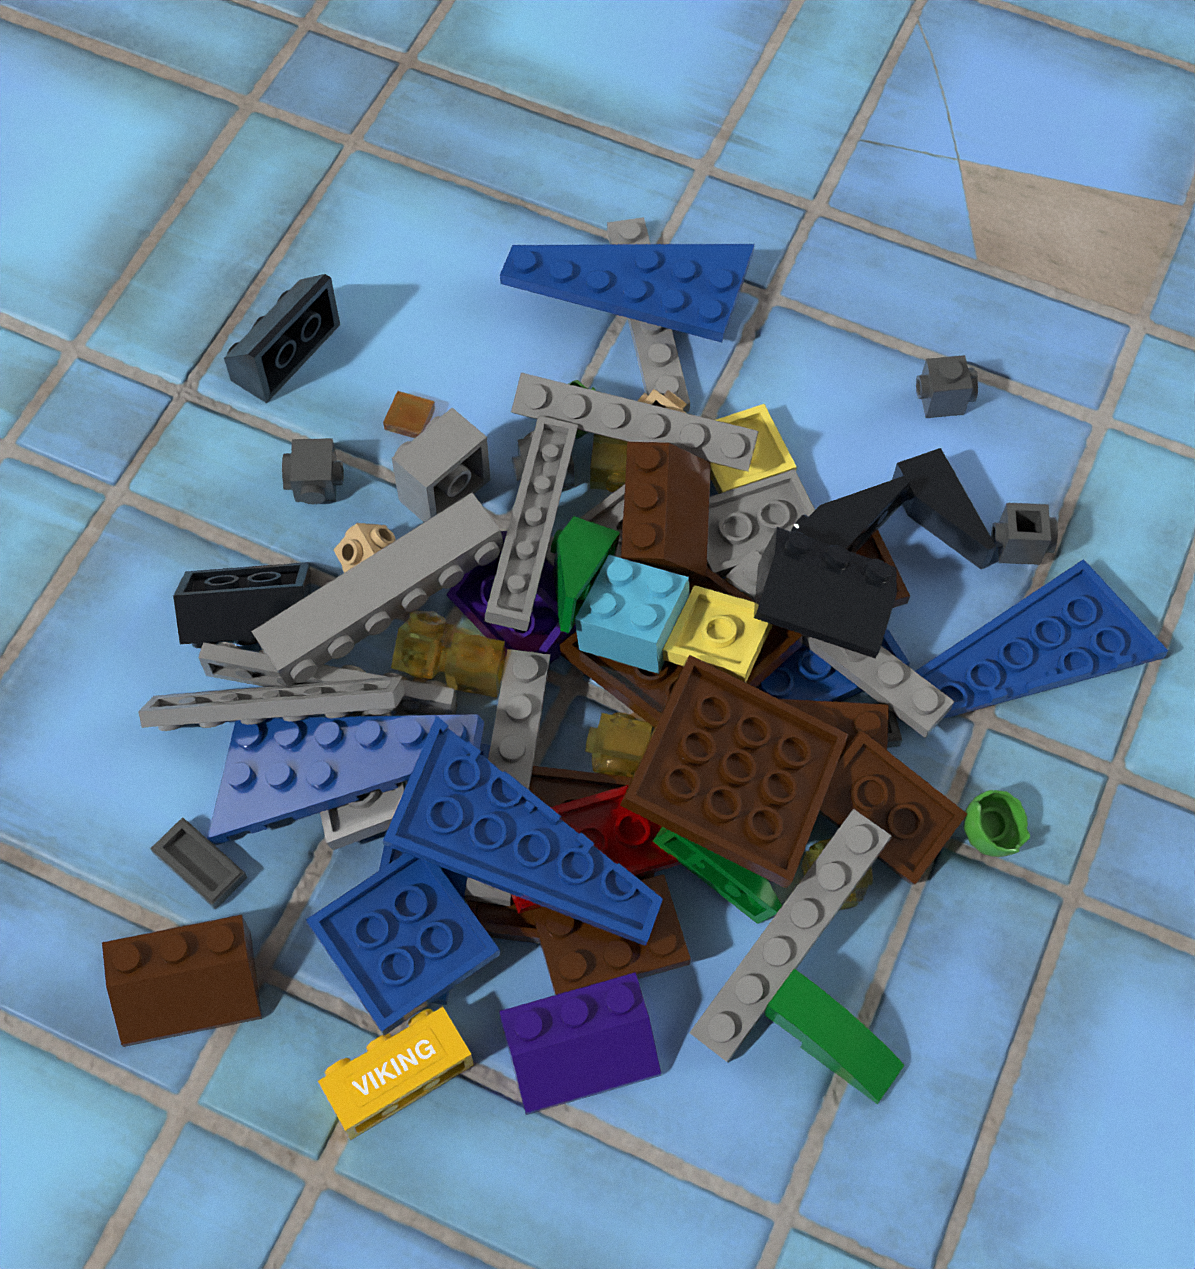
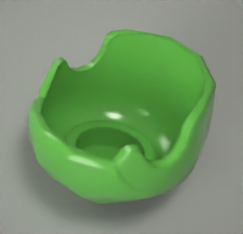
M985 791L976 796L965 810L967 815L964 818V831L970 844L984 855L1004 857L1018 853L1021 846L1030 839V833L1027 830V815L1022 803L1007 791Z

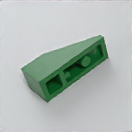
M575 516L572 517L564 530L558 529L551 543L550 552L555 554L553 578L560 631L570 632L575 624V618L608 555L616 556L620 536L619 531Z
M661 827L653 842L677 858L679 863L755 923L759 924L776 915L782 907L768 879L664 827Z

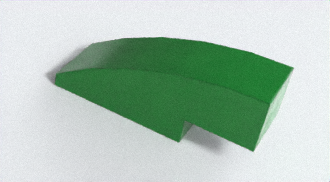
M795 968L767 1004L764 1013L766 1017L802 1042L800 1048L876 1104L880 1102L904 1067L900 1059L863 1023Z

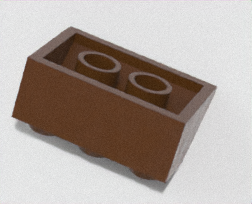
M627 441L621 558L689 577V579L706 580L711 462L671 443Z
M242 915L102 942L106 988L123 1047L262 1019L251 931Z

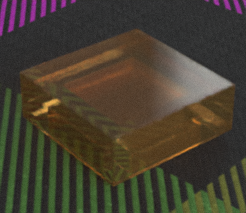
M397 391L383 421L384 430L415 439L425 430V427L430 422L435 411V402Z

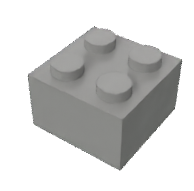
M453 408L449 409L441 417L433 418L421 434L412 441L403 443L392 457L399 501L423 522L431 519L470 493L475 494L490 481L487 436Z

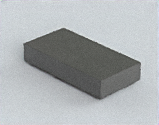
M183 817L150 848L159 860L215 910L247 879L242 869Z

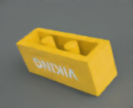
M443 1006L434 1012L432 1009L419 1012L408 1021L409 1027L394 1036L388 1033L385 1036L377 1037L367 1045V1052L352 1061L350 1058H344L335 1062L325 1070L326 1076L318 1080L350 1140L474 1066L471 1052Z

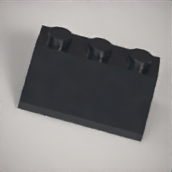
M322 274L300 279L290 290L281 294L276 305L265 316H261L256 320L252 329L240 342H236L230 347L227 355L224 357L230 381L263 402L268 403L340 326L330 276Z
M777 527L758 563L754 618L876 659L897 595L896 567L888 565L880 559H870L850 552L838 545H829L817 541L803 533L791 532Z
M310 562L185 571L173 595L180 645L192 644L194 648H202L203 643L217 645L220 641L233 640L238 645L257 643L251 631L311 594Z

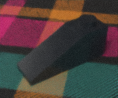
M938 448L897 462L892 480L902 476H906L911 480L905 501L902 504L907 515L979 569L987 568L996 545L942 449Z
M902 476L821 504L810 516L803 514L795 522L791 532H800L809 538L829 545H838L850 552L856 553L904 503L911 480L906 476Z

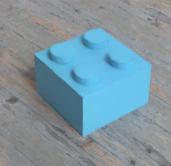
M608 555L575 618L579 650L659 674L665 662L663 660V648L690 595L689 577Z

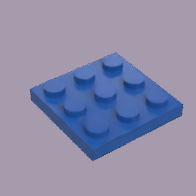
M407 853L306 919L308 926L383 1036L500 956V949L438 865Z

